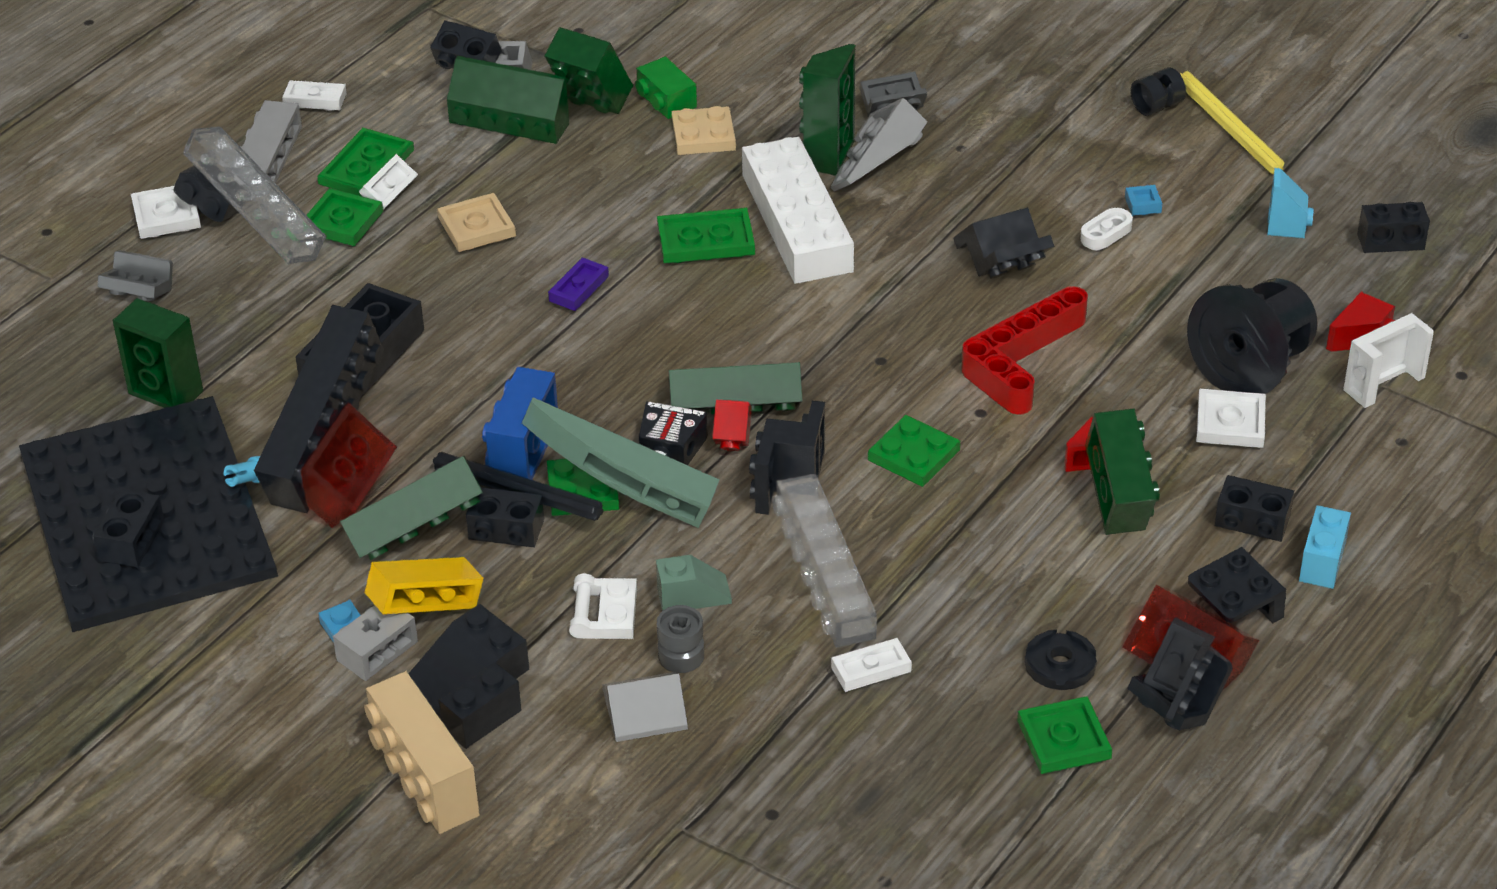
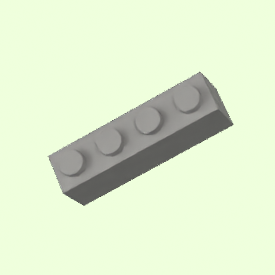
M265 100L260 111L256 112L254 123L251 129L247 130L246 140L243 146L238 148L237 158L234 164L230 165L228 172L229 180L239 184L247 195L270 196L302 128L298 103Z

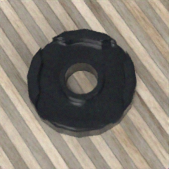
M1048 630L1036 635L1028 643L1025 655L1026 670L1035 682L1046 688L1056 690L1075 689L1085 685L1094 676L1097 666L1096 650L1087 638L1076 632L1066 630V634L1057 633V630ZM1056 656H1063L1068 658L1069 660L1066 662H1058L1053 658Z

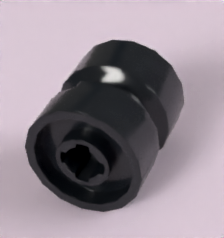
M1168 67L1152 75L1135 80L1131 84L1130 92L1136 109L1142 115L1149 116L1164 108L1181 103L1186 96V86L1180 73L1176 69Z

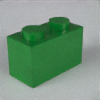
M666 56L636 68L637 80L635 81V87L638 94L648 100L654 109L660 111L667 119L672 118V111L697 108L696 83Z

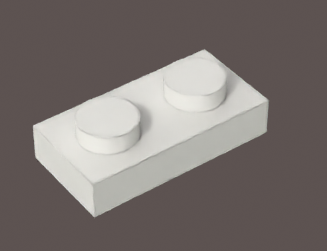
M290 80L282 98L283 102L298 103L299 109L340 110L347 94L346 85Z
M396 154L362 187L359 193L363 197L381 201L384 210L418 174Z
M898 638L831 657V668L844 691L847 692L909 673L912 670V662Z

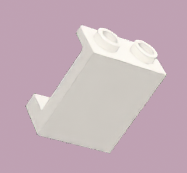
M1411 313L1352 340L1343 390L1366 408L1375 404L1379 384L1405 372L1409 373L1417 381L1424 379L1432 344L1433 330Z

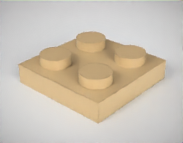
M713 106L703 109L687 108L672 111L677 155L736 150V140L729 106Z
M495 193L437 208L438 218L458 252L472 250L479 246L500 242L516 236L515 226Z

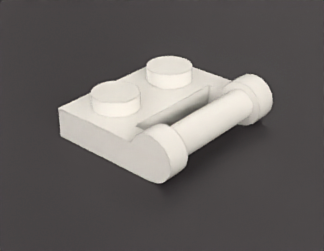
M585 573L577 575L574 579L576 603L574 618L570 621V634L580 639H633L637 579L594 578L592 575ZM590 595L600 596L598 621H590L588 619Z

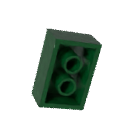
M559 27L544 57L555 75L566 77L568 100L580 106L583 104L593 106L602 113H608L609 111L619 114L633 84L611 43Z
M136 298L112 320L128 394L165 408L194 401L204 391L189 317Z
M1135 408L1094 413L1085 442L1105 535L1146 530L1150 517L1154 516V505L1160 498L1157 481H1152L1150 474L1152 470L1151 454L1149 451H1145L1143 445L1145 439L1144 425L1141 420H1137Z

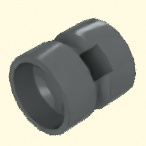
M675 605L663 610L657 617L658 659L660 664L666 670L675 673H687L695 670L704 661L703 618L700 612L686 605Z

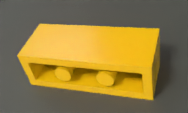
M465 557L380 561L371 563L364 593L382 614L472 609L477 606L484 578Z

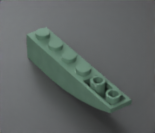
M534 397L522 421L525 427L549 447L602 483L640 503L699 528L710 506L719 479Z

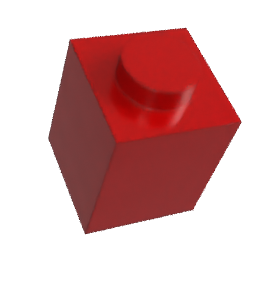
M716 399L713 440L715 444H720V449L739 451L740 446H749L752 412L749 402Z

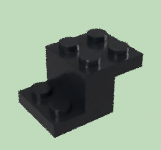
M1028 207L974 222L953 237L957 249L968 247L978 277L989 274L990 278H996L1008 273L1007 270L1017 267L1018 270L1036 265L1035 262L1046 258L1045 253L1055 247L1051 235L1038 238Z
M812 400L809 414L803 413L802 422L766 418L763 432H757L755 450L758 453L751 455L749 473L755 475V479L751 481L750 499H755L756 513L769 515L774 492L815 496L825 454V402Z

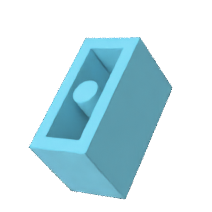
M1316 506L1303 552L1300 582L1334 589L1346 544L1351 512Z

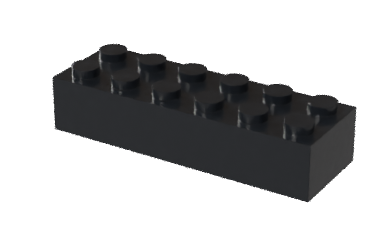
M332 304L254 468V472L271 505L308 513L312 502L317 501L324 476L332 469L335 452L338 446L344 443L347 426L351 418L353 419L358 412L359 400L363 392L367 391L370 386L371 374L376 364H379L383 358L384 348L368 312Z

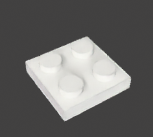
M174 186L131 194L140 239L201 228L197 207L181 200L173 191Z
M1199 388L1196 442L1263 448L1266 394Z

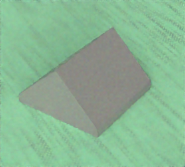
M671 672L602 684L616 742L688 729L679 673Z

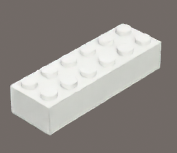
M787 137L782 140L756 143L751 146L742 147L743 178L794 284L854 272V242L800 137Z

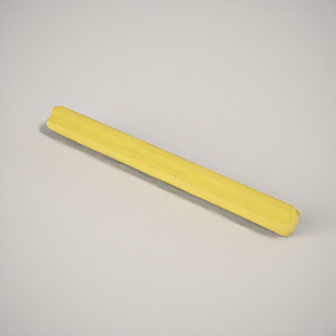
M1189 71L1183 74L1180 73L1186 86V93L1268 172L1274 175V168L1284 169V161Z

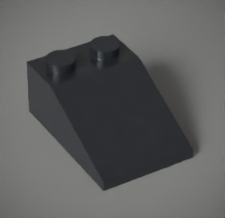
M478 604L448 626L409 672V676L441 720L439 700L494 662L515 679L529 670L527 640L484 606Z

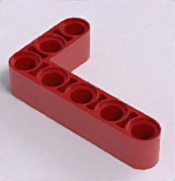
M1076 286L1066 287L967 339L962 346L961 371L964 377L1008 412L1017 415L1028 413L1033 407L1035 381L1034 377L1016 362L1082 327L1086 322L1087 292Z

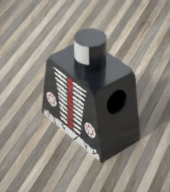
M647 401L639 433V444L688 465L708 437L707 412Z

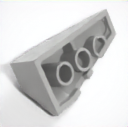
M904 98L871 113L854 139L858 143L855 147L850 148L847 153L850 159L840 167L830 188L835 192L852 184L907 146L915 145L923 136L921 131L927 121Z

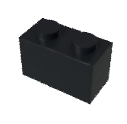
M494 662L439 700L441 721L452 737L467 749L522 711L519 681Z

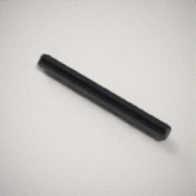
M439 452L433 458L434 469L438 470L460 457ZM467 460L480 485L497 490L539 494L543 497V505L593 521L598 520L600 515H603V504L598 500Z

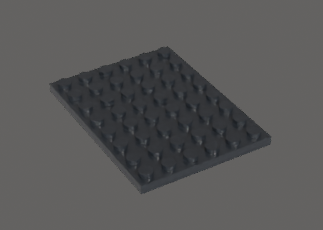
M213 396L19 445L72 632L278 577L273 556L246 483L229 486L225 479L236 476L235 473L224 476L225 467L238 464ZM121 489L159 495L164 522L139 567L99 561L96 546L92 542L94 529L96 526H100L106 515L108 505L114 502Z

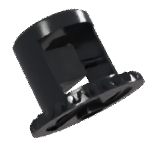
M1268 279L1253 288H1243L1241 284L1217 286L1200 296L1192 307L1187 325L1188 344L1197 367L1215 387L1223 391L1266 394L1279 385L1282 378L1287 374L1286 369L1291 363L1289 357L1303 352L1314 341L1318 325L1317 314L1311 299L1304 290L1295 283L1285 279Z

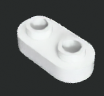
M1122 208L1107 209L1082 226L1081 243L1095 251L1110 246L1131 231L1132 214Z

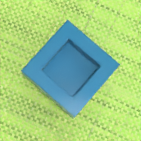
M1155 185L1125 188V199L1132 216L1162 212V201Z
M351 600L318 613L320 624L332 641L333 635L338 633L342 627L347 626L361 616Z

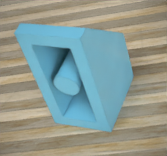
M1274 168L1267 235L1304 238L1306 226H1312L1314 208H1308V195L1282 169Z

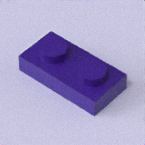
M582 257L548 291L549 302L576 311L609 277L608 267Z

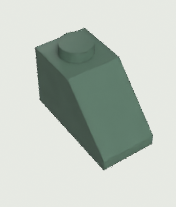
M692 555L656 559L657 590L662 611L675 605H686L698 609L732 604L726 574Z

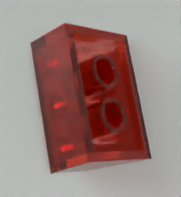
M349 402L340 411L300 470L307 506L332 528L355 513L397 449L395 444Z
M1156 585L1127 637L1123 648L1152 665L1173 619L1176 617L1215 637L1211 647L1227 658L1233 667L1223 688L1224 690L1243 672L1260 640L1224 621L1222 618L1177 592Z

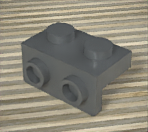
M916 71L861 81L859 85L868 117L871 113L901 98H904L915 110H918L924 106L927 97L926 88L921 89Z
M118 250L114 252L113 269L98 275V287L109 289V293L114 295H127L129 293L137 295V298L144 301H154L156 297L171 291L173 262L167 259Z

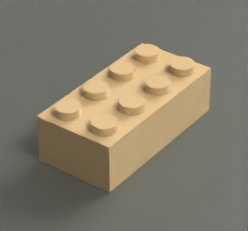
M407 671L366 688L368 704L364 706L368 720L372 724V729L368 730L372 745L376 750L382 749L390 772L392 774H399L407 797H414L416 799L419 813L424 822H431L437 832L441 834L480 816L474 766Z

